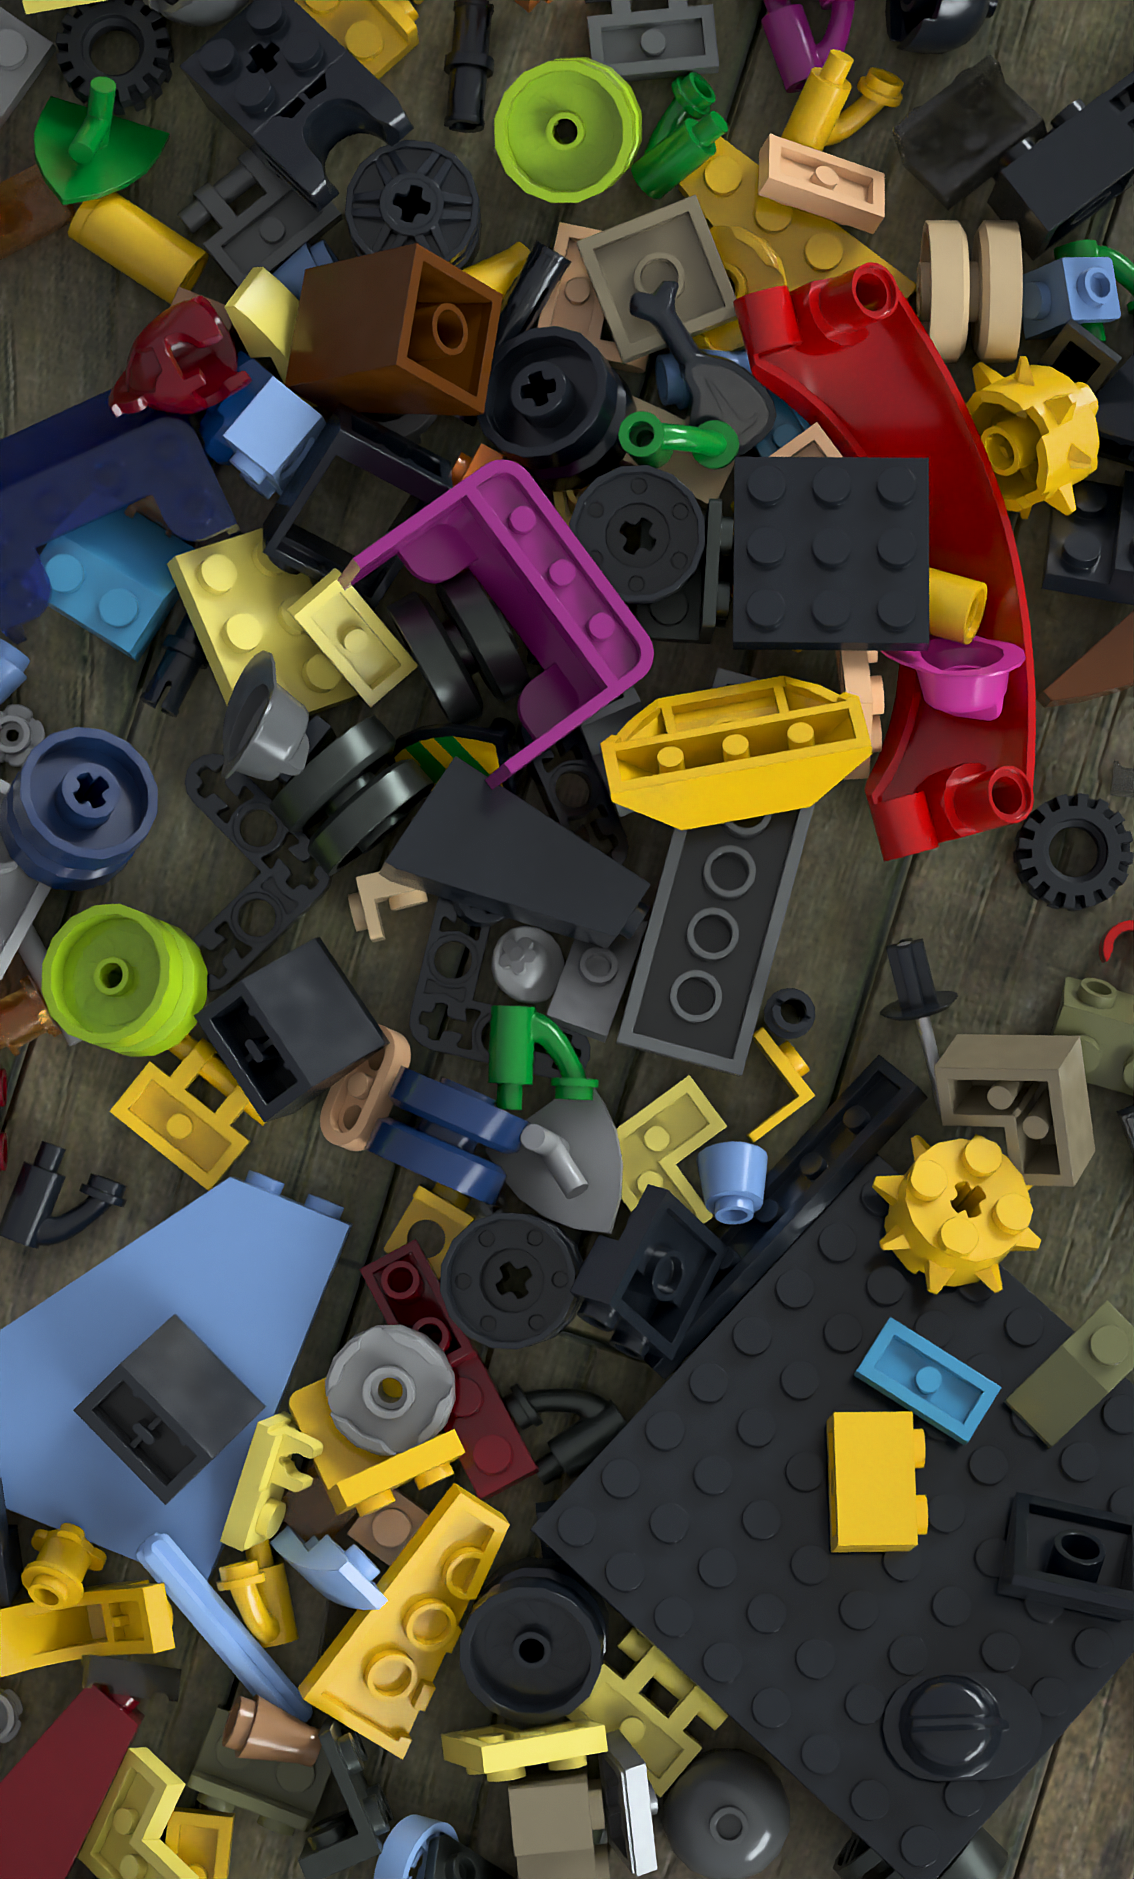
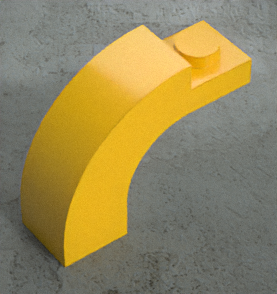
M147 1579L83 1587L84 1594L79 1604L55 1610L38 1605L31 1597L14 1600L10 1607H0V1677L84 1658L107 1655L154 1654L175 1648L172 1631L173 1611L167 1600L164 1583H149Z

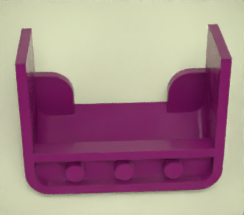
M510 460L491 461L479 468L355 556L337 580L343 589L346 590L396 554L413 576L427 583L446 582L469 567L544 669V672L531 680L523 688L517 703L519 719L534 741L503 763L485 779L492 790L636 684L648 673L653 663V644L646 631L529 472L518 463Z

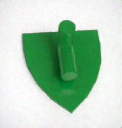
M100 76L91 80L88 107L50 96L40 114L33 137L35 161L45 184L62 205L99 199L128 187L149 171L160 157L169 140L170 133L113 116L116 83L108 77Z

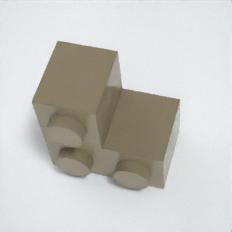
M957 1034L934 1066L942 1126L1004 1127L1008 1158L1022 1174L1026 1185L1074 1187L1096 1152L1080 1036Z
M547 1765L526 1767L525 1777L509 1781L508 1794L513 1849L517 1861L518 1879H610L607 1843L594 1844L593 1830L605 1829L601 1778L588 1779L587 1765L580 1768L558 1771L549 1770Z

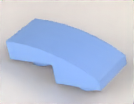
M289 1526L270 1542L273 1548L327 1599L342 1606L361 1610H379L388 1601L373 1582V1579L380 1573V1570L355 1544L344 1551L328 1534L321 1540L313 1535L305 1542Z

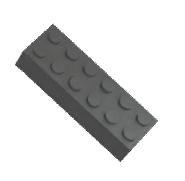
M717 668L712 689L762 679ZM815 804L807 808L687 830H680L674 827L616 1044L733 1076H742Z

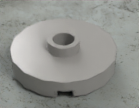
M376 1325L354 1335L334 1356L325 1379L326 1397L328 1396V1404L332 1411L330 1415L336 1428L356 1447L379 1456L403 1453L433 1439L447 1424L456 1400L455 1374L444 1351L426 1334L404 1325ZM393 1378L399 1381L403 1388L402 1396L397 1398L388 1396L382 1387L383 1380Z

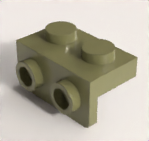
M1066 977L1061 990V1004L1050 1035L1080 1036L1087 1083L1134 1096V995L1118 991L1114 986L1100 979L1085 978L1080 980Z

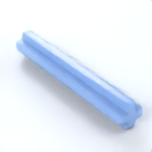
M158 1532L150 1535L136 1551L137 1559L157 1583H164L166 1594L253 1697L257 1694L303 1722H307L313 1714L311 1704L303 1700L296 1686L169 1535Z

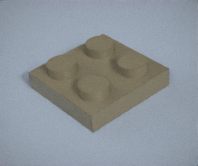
M696 195L577 241V247L623 364L667 348L662 337L650 322L634 317L629 312L630 298L634 293L638 291L652 293L663 280L676 281L679 288L675 298L676 313L692 337L737 320L733 306L736 296Z

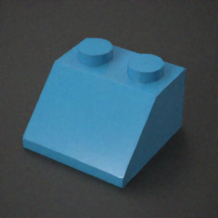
M97 488L54 532L21 585L34 598L138 662L180 597L167 563L174 556L195 550V548Z

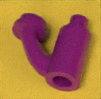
M763 0L768 14L761 19V24L787 93L802 91L811 69L814 67L823 68L830 50L835 49L844 52L850 34L856 0H819L821 9L831 10V15L825 34L818 44L815 43L801 4H791L790 0Z

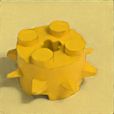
M1020 356L1015 373L1007 377H1003L983 362L977 363L972 368L976 392L972 394L965 404L992 465L1006 509L1019 512L1021 519H1028L1032 505L1044 500L1066 516L1070 515L1076 510L1072 485L1088 477L1097 469L1098 465L1097 454L1100 442L1095 418L1098 411V399L1089 385L1083 382L1074 383L1068 376L1050 366L1029 365L1026 356Z
M975 1134L971 1140L960 1138L940 1142L932 1147L920 1135L912 1137L911 1143L915 1162L905 1175L876 1176L872 1184V1188L889 1203V1213L885 1217L884 1225L887 1234L879 1241L880 1247L883 1250H892L912 1273L916 1274L919 1270L925 1273L927 1290L936 1295L944 1285L956 1287L975 1283L980 1279L994 1293L1003 1290L999 1270L1000 1262L1010 1251H1037L1041 1243V1239L1028 1227L1033 1213L1028 1190L1033 1185L1025 1184L1022 1174L1009 1158L1002 1154L1001 1148L997 1143L985 1139V1137Z

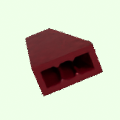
M97 1673L0 1782V1879H68L128 1748L131 1747L145 1717L136 1708L141 1703L140 1698L119 1678L112 1676L106 1681Z

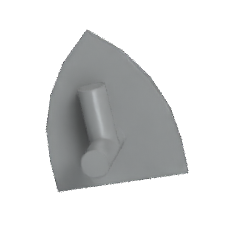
M595 1088L593 1101L554 1099L526 1119L531 1124L526 1126L521 1133L522 1144L518 1153L504 1154L490 1147L485 1149L491 1161L503 1168L507 1174L505 1182L517 1197L539 1214L576 1230L612 1234L622 1198L623 1160L617 1129L604 1101Z

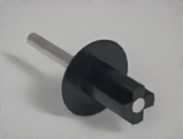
M906 938L900 940L897 944L886 946L898 1000L885 1006L880 1011V1014L895 1021L916 1020L938 1114H941L934 1066L940 1058L930 1016L949 1008L957 999L958 994L953 991H935L923 938L917 940Z

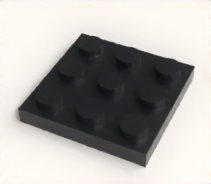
M735 457L733 650L928 651L929 458Z

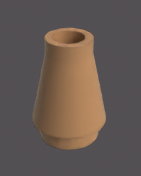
M257 1694L252 1700L242 1696L236 1698L229 1712L222 1737V1746L235 1750L236 1758L296 1763L310 1768L316 1762L322 1745L318 1737L319 1728L308 1725Z

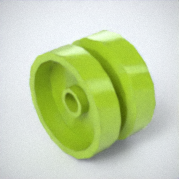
M587 57L557 58L523 72L504 92L494 118L495 149L506 174L525 193L550 203H579L612 187L630 169L642 142V112L631 86L612 67ZM566 119L572 120L578 130L576 139L571 143L569 136L561 139L557 132V125L563 123Z
M122 904L94 905L72 916L52 938L42 963L41 991L50 1016L68 1035L129 1057L156 1056L178 1045L197 1024L194 1015L203 1009L207 999L208 971L199 947L181 928Z

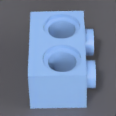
M272 376L223 435L235 453L229 461L241 472L239 476L267 500L274 492L281 496L326 425V422L320 413Z

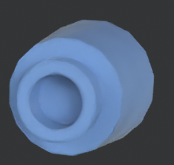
M734 1141L717 1143L706 1147L698 1153L696 1162L707 1210L715 1214V1218L719 1222L725 1224H741L750 1221L754 1213L763 1204L768 1163L766 1151L754 1144Z

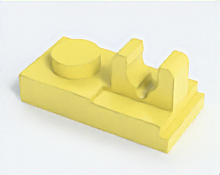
M334 568L289 607L287 611L371 708L416 669L418 664L354 587L351 586L346 590L343 589L337 581L342 573Z
M283 1411L257 1422L220 1542L243 1552L272 1538L277 1533L286 1512V1504L281 1501L285 1488L293 1492H299L312 1485L314 1478L299 1472L291 1458L294 1453L309 1459L322 1454L323 1444L321 1441L300 1432L291 1414Z

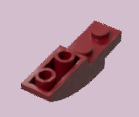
M417 1239L359 1269L388 1325H404L424 1333L444 1351L455 1374L456 1400L448 1422L443 1429L445 1433L455 1429L465 1451L458 1459L479 1499L486 1501L540 1472L472 1339L467 1337L449 1317L440 1293V1280Z

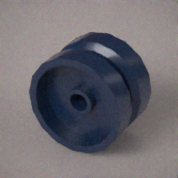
M74 727L52 733L30 751L21 770L12 781L0 806V834L9 856L29 877L53 889L71 891L91 889L106 884L123 870L133 857L135 850L140 847L147 837L158 813V787L147 761L129 742L105 730Z
M401 1066L388 1096L395 1106L422 1117L418 1128H415L391 1117L379 1118L364 1149L433 1181L495 1206L506 1181L507 1174L500 1165L474 1154L477 1144L481 1143L504 1154L518 1153L522 1144L521 1133L531 1123L494 1107L496 1100L442 1076L438 1082Z

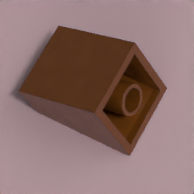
M418 243L305 269L285 386L293 393L328 412H334L338 404L342 403L358 413L460 416L484 414L503 295Z

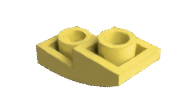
M253 267L224 307L250 358L271 357L285 384L299 300L264 267ZM297 395L311 407H317V405Z

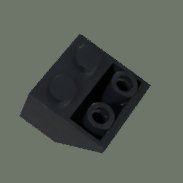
M320 937L310 940L241 979L194 1015L264 1123L296 1113L390 1043Z
M175 1313L121 1362L73 1411L166 1505L266 1405Z

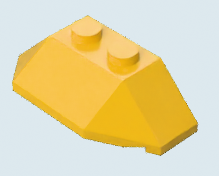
M784 675L658 698L630 719L617 735L611 734L600 743L612 802L680 830L811 807L872 755V744L858 695L847 692L839 695L821 685Z

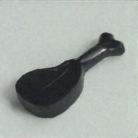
M663 280L652 293L640 291L634 293L629 302L630 314L650 322L656 328L679 364L681 378L689 393L684 424L699 427L701 424L711 420L723 421L729 424L739 439V451L736 457L745 454L761 442L773 429L777 416L772 398L764 386L744 367L727 358L710 355L700 350L676 313L675 298L679 288L676 281Z

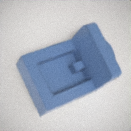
M1064 257L1023 274L1022 322L1025 340L1047 339L1059 334L1071 318L1081 325L1083 323L1112 322L1121 316L1113 262L1109 257Z

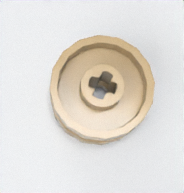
M958 220L925 221L921 240L920 262L917 268L916 310L917 317L933 341L944 363H957L963 354L967 341L968 322H971L973 349L981 362L1014 363L1020 343L1023 298L1022 248L1018 223L1016 220H983L974 235L972 259L969 261L967 235Z

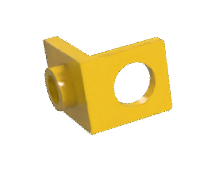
M763 1026L753 1033L752 1040L795 1095V1098L746 1134L751 1143L757 1141L815 1097V1094L802 1079V1076L810 1071L802 1057L788 1040L777 1046Z
M438 1182L432 1190L420 1184L413 1194L414 1198L386 1243L384 1251L389 1254L407 1244L408 1232L416 1222L421 1220L434 1221L444 1231L445 1244L440 1253L428 1258L440 1279L441 1264L452 1240L473 1222L476 1216L465 1210L471 1199L462 1193Z

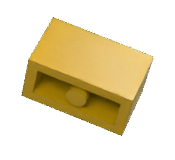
M913 1411L834 1412L826 1421L831 1552H895L912 1550L918 1545V1535H926L928 1531L926 1495H916L915 1469L924 1468L925 1436L923 1429H913Z

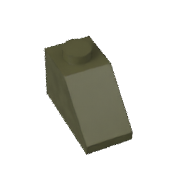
M1107 1300L1004 1402L1051 1448L1134 1368V1327Z

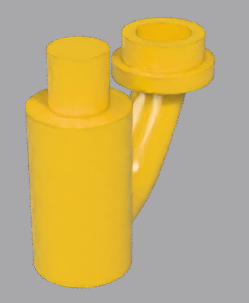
M832 49L823 68L814 67L811 69L781 138L823 152L824 147L837 144L852 136L879 113L884 106L898 107L903 99L901 90L904 83L893 73L881 68L872 67L866 76L860 77L857 84V89L863 95L841 112L852 89V85L846 77L854 60L848 54Z
M269 1539L245 1550L247 1561L219 1568L221 1580L216 1582L218 1591H231L245 1625L263 1648L299 1639L284 1562L274 1563Z

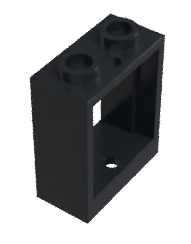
M339 403L264 521L262 552L268 555V558L274 565L289 574L298 575L303 573L320 581L334 568L343 573L355 555L293 524L336 455L411 494L386 534L453 488L451 462ZM396 554L352 586L369 607L375 610L404 564Z

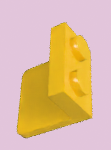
M326 1378L295 1391L288 1400V1408L298 1430L321 1441L323 1444L322 1454L312 1458V1461L337 1516L355 1507L360 1518L396 1501L392 1490L413 1480L419 1490L442 1481L454 1474L450 1463L465 1453L455 1429L444 1434L441 1430L433 1439L396 1455L379 1456L356 1447L336 1428L330 1415L332 1411L325 1392ZM393 1378L383 1380L382 1387L388 1396L393 1398L402 1396L403 1388L399 1381Z

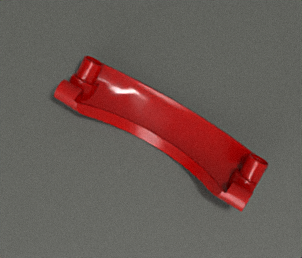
M867 262L837 277L812 281L792 291H789V287L785 285L776 286L735 299L733 306L752 375L759 383L786 402L811 426L817 422L843 457L929 458V567L984 582L987 585V600L976 636L1015 644L1024 650L1026 656L1021 666L1009 671L1002 711L999 717L991 721L957 717L932 708L924 700L916 669L899 663L896 698L889 728L882 745V751L879 753L866 781L864 790L883 861L939 847L938 843L1021 822L1028 817L1034 803L1033 781L1036 740V688L1027 599L1019 555L1003 496L978 430L950 371L913 308L898 288L893 275L886 267L878 263Z

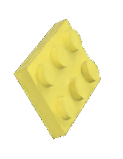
M263 528L176 555L167 563L227 706L235 684L244 668L254 655L263 650L273 655L277 683L306 707L309 716L350 702L358 696L352 686L287 611L313 585L309 576L303 573L293 575L281 570L270 561L268 555L262 552Z

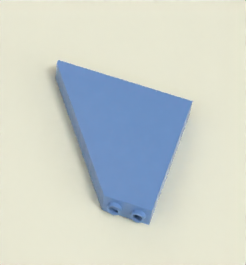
M252 1170L248 1171L245 1180L229 1177L1 1329L0 1478H2L6 1509L59 1529L63 1523L79 1526L85 1532V1538L89 1542L138 1562L136 1551L150 1535L156 1532L167 1534L209 1583L225 1546L224 1543L220 1542L257 1422L278 1413L352 1228V1223L340 1219L344 1207L312 1194H308L305 1204L282 1196L281 1192L285 1185L284 1183ZM176 1313L266 1407L165 1505L73 1410L121 1362Z

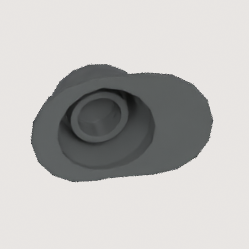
M263 650L254 655L241 673L228 702L223 724L224 764L221 777L228 779L236 771L262 780L272 781L281 773L298 776L305 768L309 752V739L305 733L308 726L309 712L302 703L277 683L275 661L270 652Z

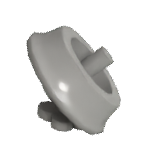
M523 925L511 928L499 938L493 950L491 970L494 981L505 994L518 1002L534 1004L546 1001L555 993L565 962L561 948L550 934L541 928Z

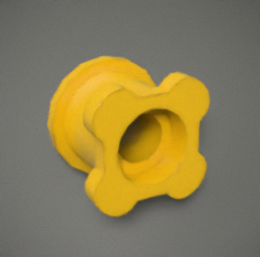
M63 1523L59 1529L51 1531L37 1529L31 1539V1545L35 1550L39 1551L36 1560L27 1564L21 1575L22 1584L28 1591L31 1599L42 1607L54 1610L62 1607H72L79 1604L84 1594L82 1581L87 1570H102L107 1556L85 1538L83 1529L74 1524Z

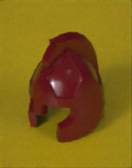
M200 295L169 307L154 318L136 337L127 359L126 370L114 384L109 395V407L116 417L123 413L140 412L147 406L171 413H196L238 393L252 382L251 377L246 371L237 372L238 353L232 336L209 300Z

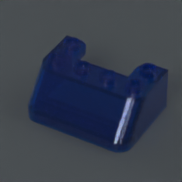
M110 389L0 440V629L16 645L28 640L21 625L39 617L48 607L52 596L50 578L36 550L39 546L152 494L170 530L184 540L192 542L204 541L225 531L228 532L230 538L243 534L188 414L166 412L147 406L140 412L123 413L116 417L109 407Z

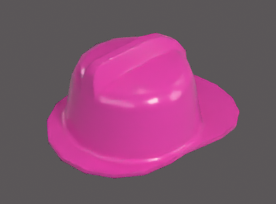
M929 634L928 651H881L886 657L916 669L924 700L932 708L957 717L987 721L999 717L1003 707L1004 695L1007 691L1009 671L1021 666L1026 659L1024 650L1015 644L985 639L976 635L970 644L965 645Z

